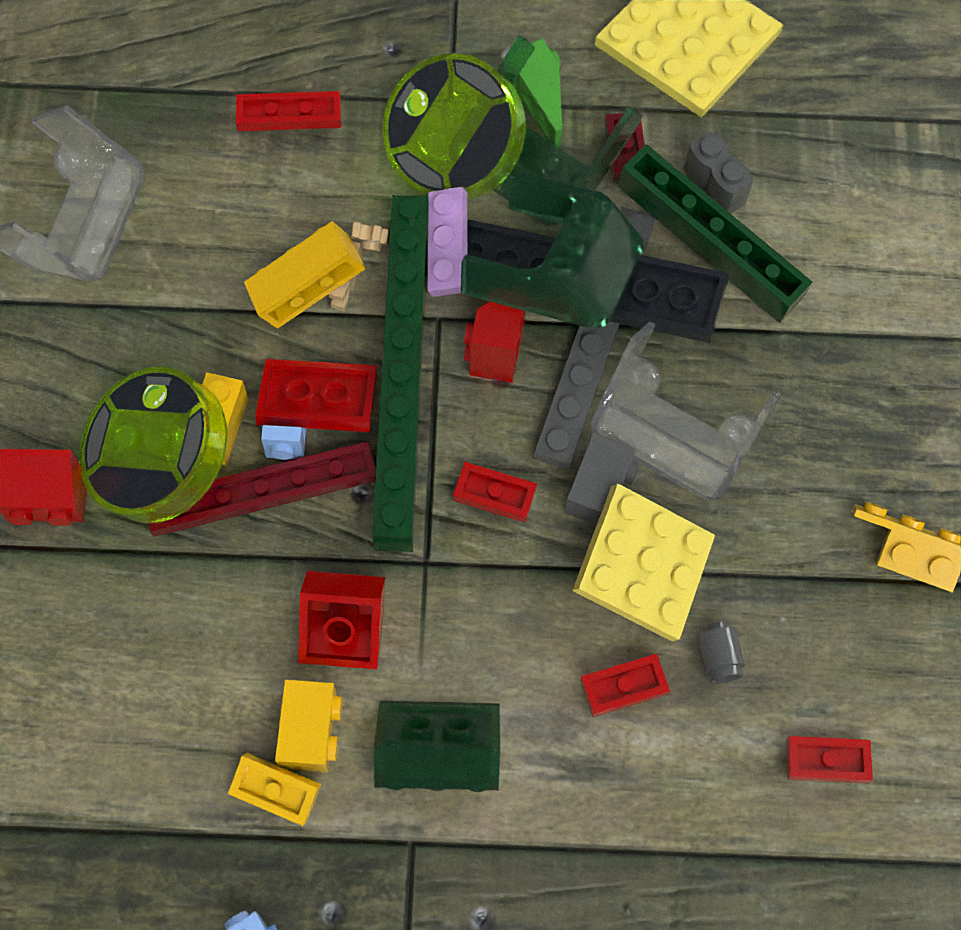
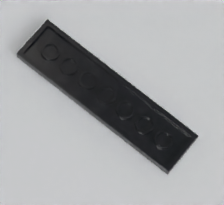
M467 219V291L498 297L519 283H527V304L711 343L729 281V273Z

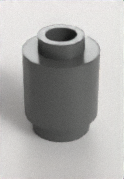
M714 622L703 627L704 632L697 636L705 674L710 675L711 682L714 684L727 683L742 678V668L745 664L736 628L727 627L726 622Z

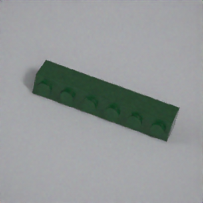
M646 144L622 168L618 188L717 271L729 273V281L776 321L781 323L802 301L813 282L649 145Z

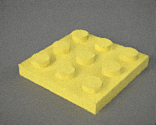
M620 484L613 485L608 493L572 591L670 641L680 640L715 535Z

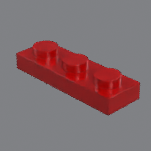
M340 91L236 94L237 130L267 131L341 128Z

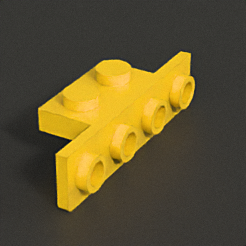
M866 501L864 507L854 504L852 513L855 517L889 529L876 562L877 566L953 592L961 573L960 534L944 528H940L938 533L923 528L925 522L904 514L901 520L886 515L888 509Z

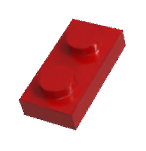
M464 462L453 494V501L526 523L538 483Z
M657 653L593 672L580 678L593 718L668 695L670 692Z
M789 736L786 739L787 780L867 784L873 781L871 740Z

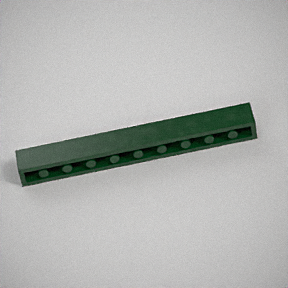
M392 195L372 535L375 551L413 552L428 250V196Z

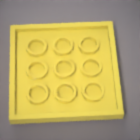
M632 0L596 36L595 46L702 118L778 37L782 31L783 24L747 0Z

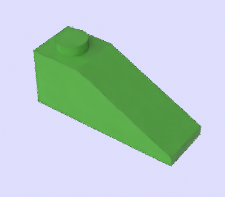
M542 38L507 53L506 76L555 151L560 149L562 136L559 70L561 63L554 49L550 50Z

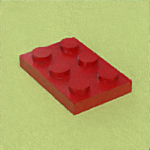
M266 359L255 413L256 425L370 432L377 380V365Z

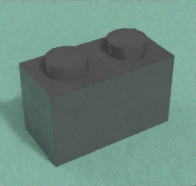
M593 433L568 495L564 513L597 525L611 486L616 484L624 486L625 483L632 485L639 467L638 463L633 462L636 448Z

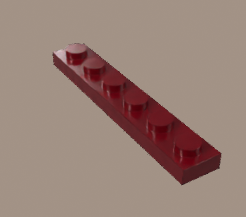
M367 441L176 488L160 501L145 506L150 532L155 537L376 482V468L369 442Z

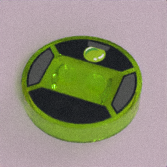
M451 53L437 55L422 61L408 71L390 95L383 118L385 151L396 173L415 190L429 195V192L463 187L467 192V200H471L496 188L514 168L524 144L525 113L514 86L502 73L488 63L466 54Z
M170 367L144 368L119 380L102 396L94 407L85 425L81 439L79 461L82 467V479L92 498L105 509L140 523L163 522L191 508L208 491L224 459L227 445V424L219 400L206 386L187 374Z

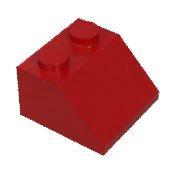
M519 283L477 309L475 322H467L464 344L466 345L464 361L470 362L469 376L513 383L526 316L527 283Z
M0 449V513L10 523L21 526L31 525L32 521H47L49 524L56 526H68L71 524V521L84 522L89 479L71 450Z
M307 571L300 591L298 663L377 670L384 616L386 577Z

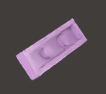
M463 187L429 192L428 292L432 297L467 292V192Z

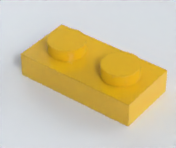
M245 753L240 759L228 794L304 826L308 822L321 784L252 754Z

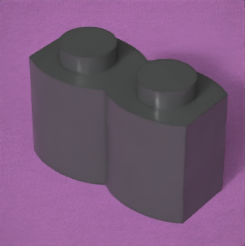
M708 132L692 141L689 145L684 165L688 179L705 191L706 194L729 213L744 206L753 183L748 168L738 159L731 157L727 144L713 132Z

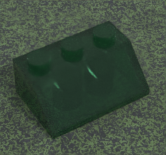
M379 700L374 741V788H388L390 790L410 788L429 789L432 791L453 789L470 790L473 792L499 791L500 703Z

